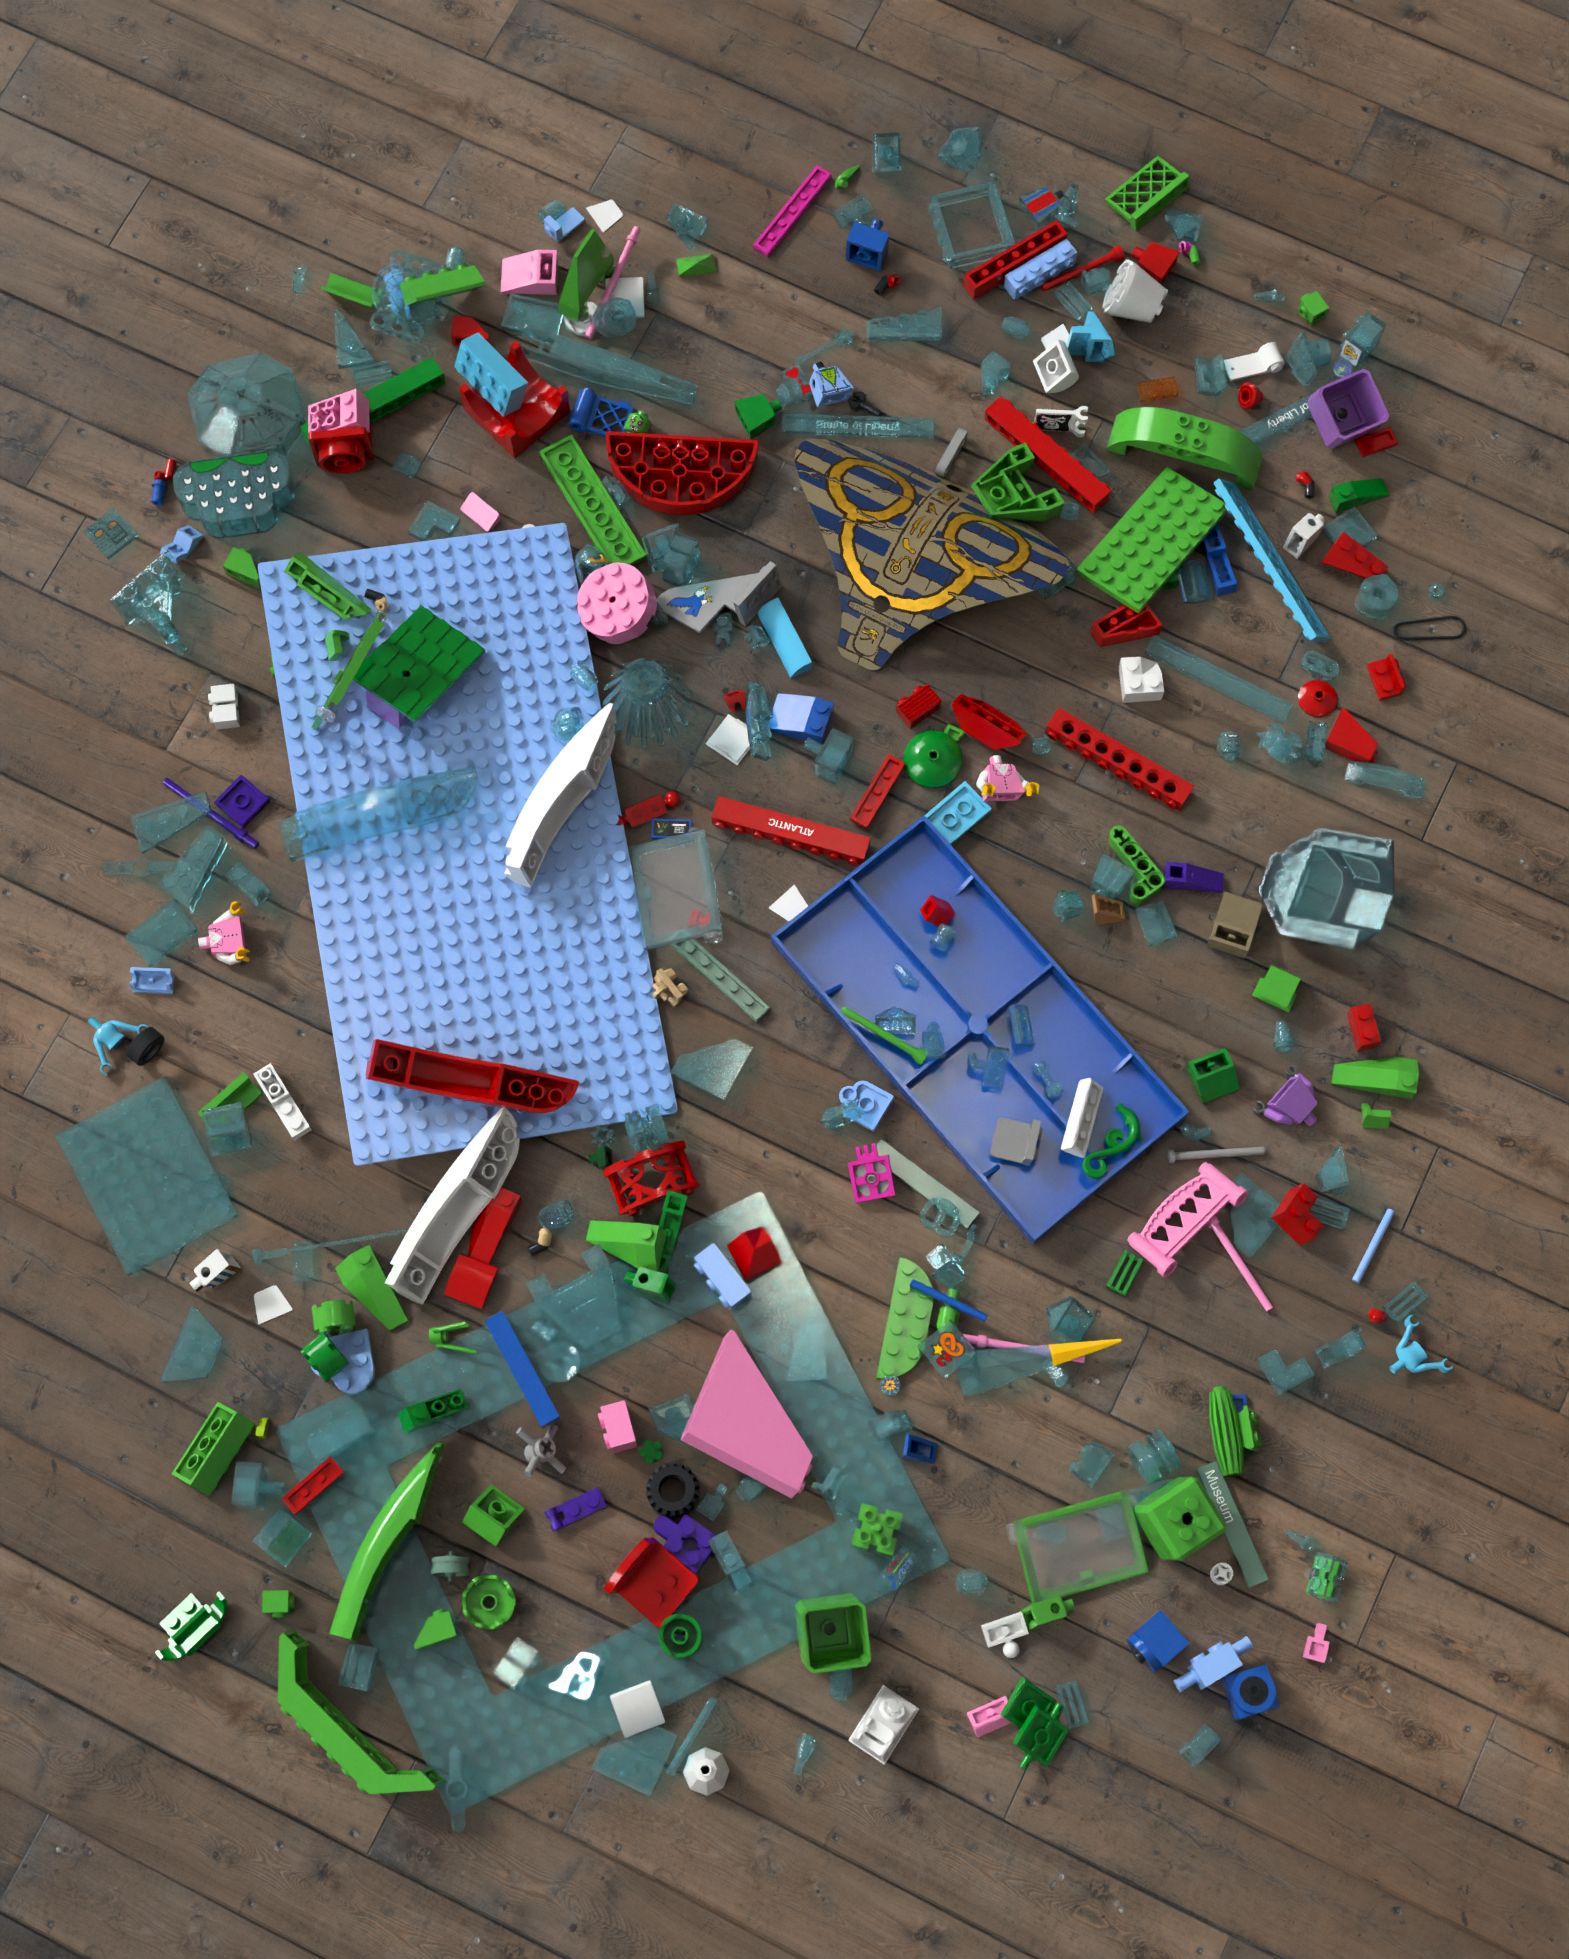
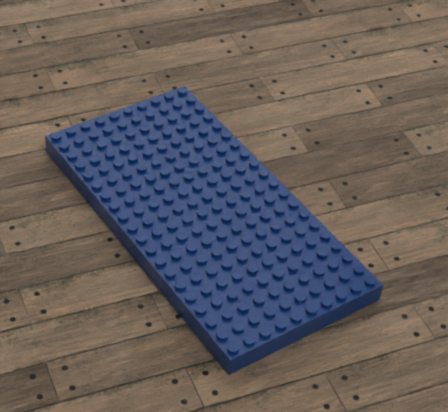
M924 815L771 935V944L1032 1245L1186 1119L1189 1114L1187 1108ZM930 895L949 902L955 912L954 917L945 928L927 922L920 911V908ZM848 1007L914 1048L926 1049L929 1051V1054L922 1065L914 1062L915 1059L912 1058V1055L842 1014L841 1009ZM1087 1078H1092L1102 1086L1103 1092L1085 1158L1094 1152L1110 1148L1106 1144L1105 1136L1112 1128L1120 1129L1124 1134L1123 1140L1116 1139L1118 1143H1122L1127 1139L1129 1126L1125 1125V1119L1121 1117L1122 1114L1115 1109L1120 1102L1126 1108L1130 1107L1137 1115L1143 1141L1137 1139L1133 1147L1119 1155L1092 1159L1090 1166L1096 1170L1100 1168L1099 1160H1104L1106 1163V1173L1100 1179L1089 1178L1084 1173L1082 1163L1085 1158L1061 1150L1079 1081ZM1000 1117L1031 1124L1033 1119L1041 1121L1040 1128H1043L1041 1140H1037L1036 1147L1039 1148L1036 1160L1033 1159L1029 1166L995 1158L990 1155L996 1123Z

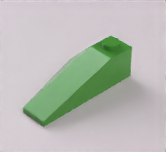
M1396 1056L1334 1064L1331 1085L1412 1099L1417 1092L1419 1077L1418 1060Z
M370 1245L350 1254L335 1267L344 1287L389 1331L409 1322L394 1291L385 1284L387 1278Z

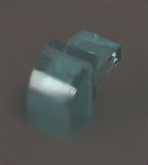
M1355 1329L1338 1339L1315 1349V1352L1325 1369L1359 1354L1358 1352L1367 1347L1358 1329Z

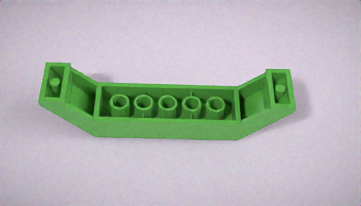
M296 1630L283 1632L279 1636L278 1702L281 1705V1710L286 1715L292 1716L297 1721L296 1725L302 1731H307L312 1736L311 1740L317 1746H322L327 1751L326 1755L333 1762L337 1761L342 1766L341 1770L349 1778L353 1777L358 1782L357 1787L362 1792L381 1794L428 1791L443 1786L446 1781L431 1766L423 1770H398L308 1680L307 1648L310 1644Z

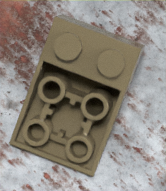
M1224 891L1207 946L1245 959L1253 939L1262 904Z

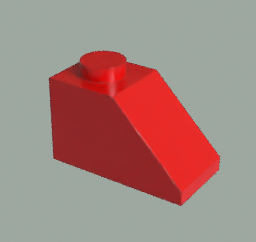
M465 315L453 316L451 339L454 346H460L462 340L476 333H479L490 344L489 335L472 317Z

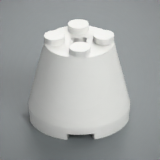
M1127 259L1117 270L1119 275L1115 277L1112 285H1109L1102 308L1105 309L1104 313L1111 316L1151 323L1155 315L1158 316L1163 308L1161 302L1166 297L1168 289L1164 288L1135 262Z

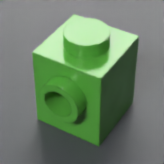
M1317 291L1311 294L1307 293L1300 299L1299 314L1307 320L1310 326L1327 316L1329 307Z
M289 1590L263 1591L262 1613L272 1614V1618H285V1614H291V1609L295 1608V1596H292V1592Z

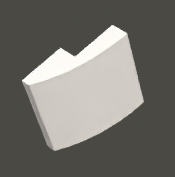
M643 277L618 279L606 306L607 319L645 318ZM605 278L606 288L611 278Z
M650 1680L610 1695L625 1738L665 1723Z

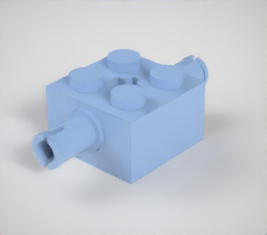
M1247 1636L1233 1645H1230L1229 1642L1223 1645L1221 1641L1208 1649V1655L1205 1656L1204 1653H1201L1191 1659L1190 1663L1192 1665L1187 1667L1189 1672L1173 1680L1180 1693L1195 1683L1202 1690L1242 1666L1243 1664L1238 1657L1254 1647Z

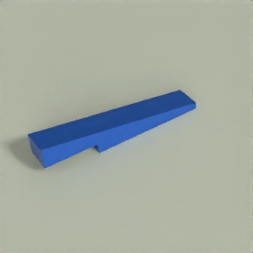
M1217 523L1203 539L1201 545L1216 594L1221 596L1235 593L1237 582Z
M501 1311L484 1320L541 1428L543 1429L560 1420L561 1418L504 1312Z

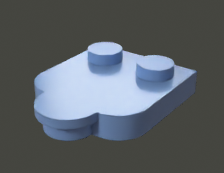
M859 1081L854 1086H846L839 1093L844 1115L873 1132L894 1100L893 1095L867 1081Z

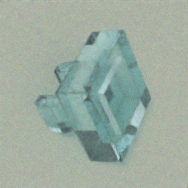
M752 624L747 628L749 634L744 636V640L749 641L751 638L753 640L752 644L748 646L749 648L765 647L770 643L762 627Z

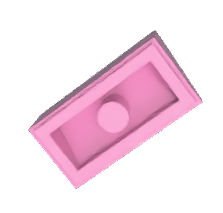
M474 492L469 494L460 508L465 515L487 533L501 521L500 514Z
M1006 1696L967 1712L977 1737H981L1011 1723L1000 1715L1008 1702Z

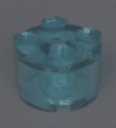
M612 298L597 306L593 314V324L598 333H601L606 338L614 339L630 333L636 327V312L629 300Z
M1385 574L1366 578L1356 596L1355 603L1361 615L1368 616L1373 620L1386 618L1396 604L1398 588L1390 577Z

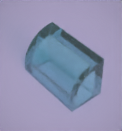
M1189 560L1177 569L1183 603L1198 604L1213 599L1206 564Z

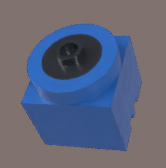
M1161 1610L1126 1639L1127 1644L1134 1652L1133 1656L1140 1664H1144L1153 1673H1156L1190 1644Z
M1267 1664L1221 1678L1234 1721L1280 1707L1275 1684L1270 1677Z

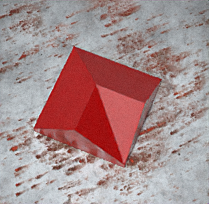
M763 1226L744 1231L727 1245L746 1282L782 1263L772 1238Z

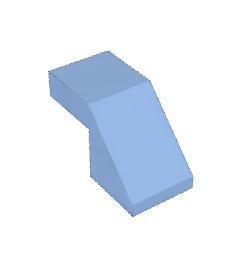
M189 525L177 530L173 543L163 546L160 554L174 563L184 560L201 541L203 534Z

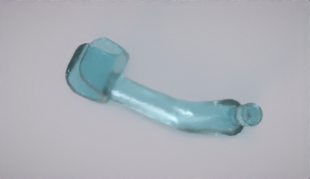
M971 1225V1229L967 1230V1241L960 1255L955 1252L950 1261V1264L957 1268L961 1267L966 1254L974 1242L976 1225Z

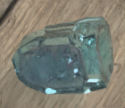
M560 1200L541 1209L537 1220L541 1226L552 1229L571 1223L574 1218V1212L570 1201Z

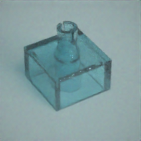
M834 728L830 731L824 744L808 737L803 749L817 754L814 775L836 784L853 753L854 738Z
M236 1462L231 1504L239 1510L264 1511L266 1494L284 1495L285 1490L277 1488H285V1482L267 1481L268 1468L262 1463Z

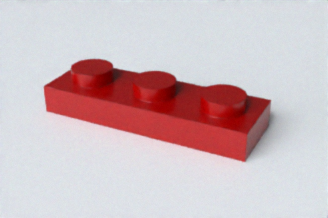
M330 1456L281 1499L297 1515L345 1472Z

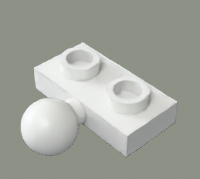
M1022 1612L981 1625L988 1648L1004 1642L1003 1653L1008 1658H1015L1020 1651L1019 1645L1012 1639L1029 1634Z

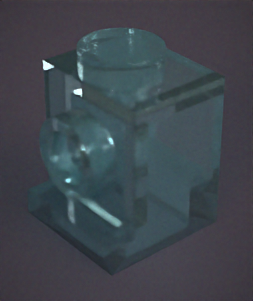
M1105 267L1100 269L1094 268L1089 272L1086 269L1082 270L1081 282L1087 296L1108 289L1111 275Z
M797 379L781 383L780 387L776 390L777 399H779L782 407L796 404L804 397Z
M746 1476L739 1482L740 1486L735 1493L741 1501L746 1500L747 1503H750L765 1492L768 1486L750 1476Z

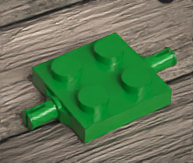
M1056 1702L1051 1713L1044 1712L1039 1707L1034 1706L1013 1740L1012 1744L1021 1749L1025 1755L1018 1765L1024 1771H1027L1032 1760L1047 1767L1064 1740L1069 1729L1063 1726L1058 1719L1059 1714L1064 1708L1062 1705Z

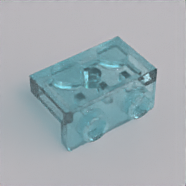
M1219 354L1214 359L1197 356L1194 359L1197 393L1217 397L1227 388L1223 355Z

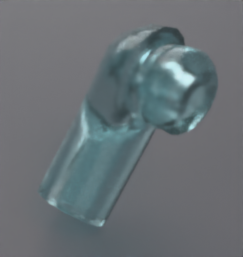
M1185 1122L1180 1128L1182 1134L1192 1141H1198L1211 1136L1208 1126L1197 1129L1190 1123Z

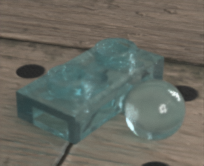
M862 193L835 209L832 215L841 229L852 222L869 227V223L861 219V217L872 211L873 207L865 194Z

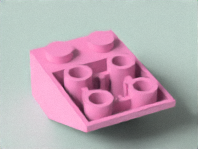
M535 250L502 259L501 294L557 295V250Z
M357 389L308 406V433L365 427L367 433L370 432L369 399Z

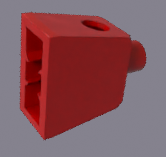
M1151 242L1146 250L1136 246L1131 256L1139 260L1137 265L1162 285L1175 266L1179 251Z

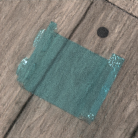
M727 1530L708 1540L716 1561L734 1595L752 1587L753 1582L745 1569L746 1565Z

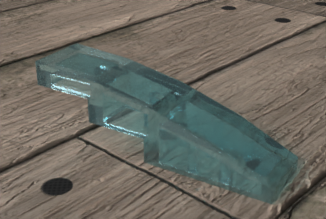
M749 681L746 694V723L752 757L768 761L771 758V753L767 741L772 738L768 721L773 716L765 687Z

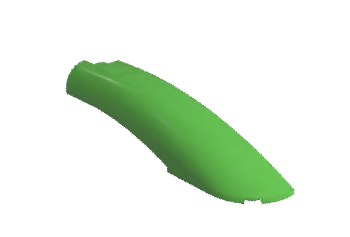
M438 1442L413 1467L394 1490L372 1523L346 1578L329 1632L330 1635L357 1643L369 1601L384 1568L415 1524H420L443 1449V1442Z

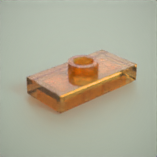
M1174 376L1137 383L1141 402L1178 396Z

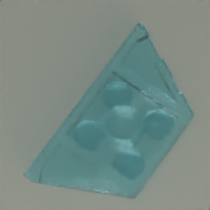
M193 1306L190 1308L160 1379L163 1383L208 1378L224 1340Z

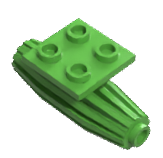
M1225 1386L1214 1387L1213 1391L1209 1393V1421L1215 1455L1223 1477L1244 1474V1448L1260 1452L1259 1446H1262L1261 1435L1256 1431V1425H1259L1258 1416L1247 1405L1243 1406L1244 1410L1238 1413L1231 1391L1226 1389Z

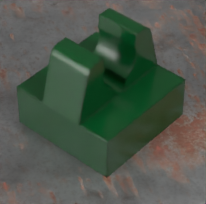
M606 1146L597 1147V1153L589 1155V1163L598 1165L601 1169L611 1166L613 1164L612 1149Z

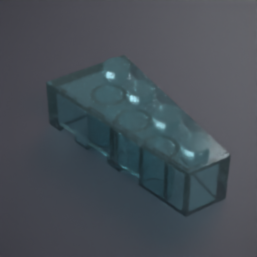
M207 824L157 884L164 895L190 914H193L198 899L200 900L203 894L202 891L206 883L209 882L212 876L211 873L214 867L217 866L228 844L224 836Z

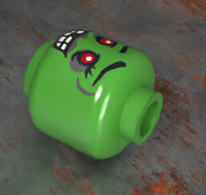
M638 411L637 413L629 414L624 430L628 433L648 434L652 423L646 413Z

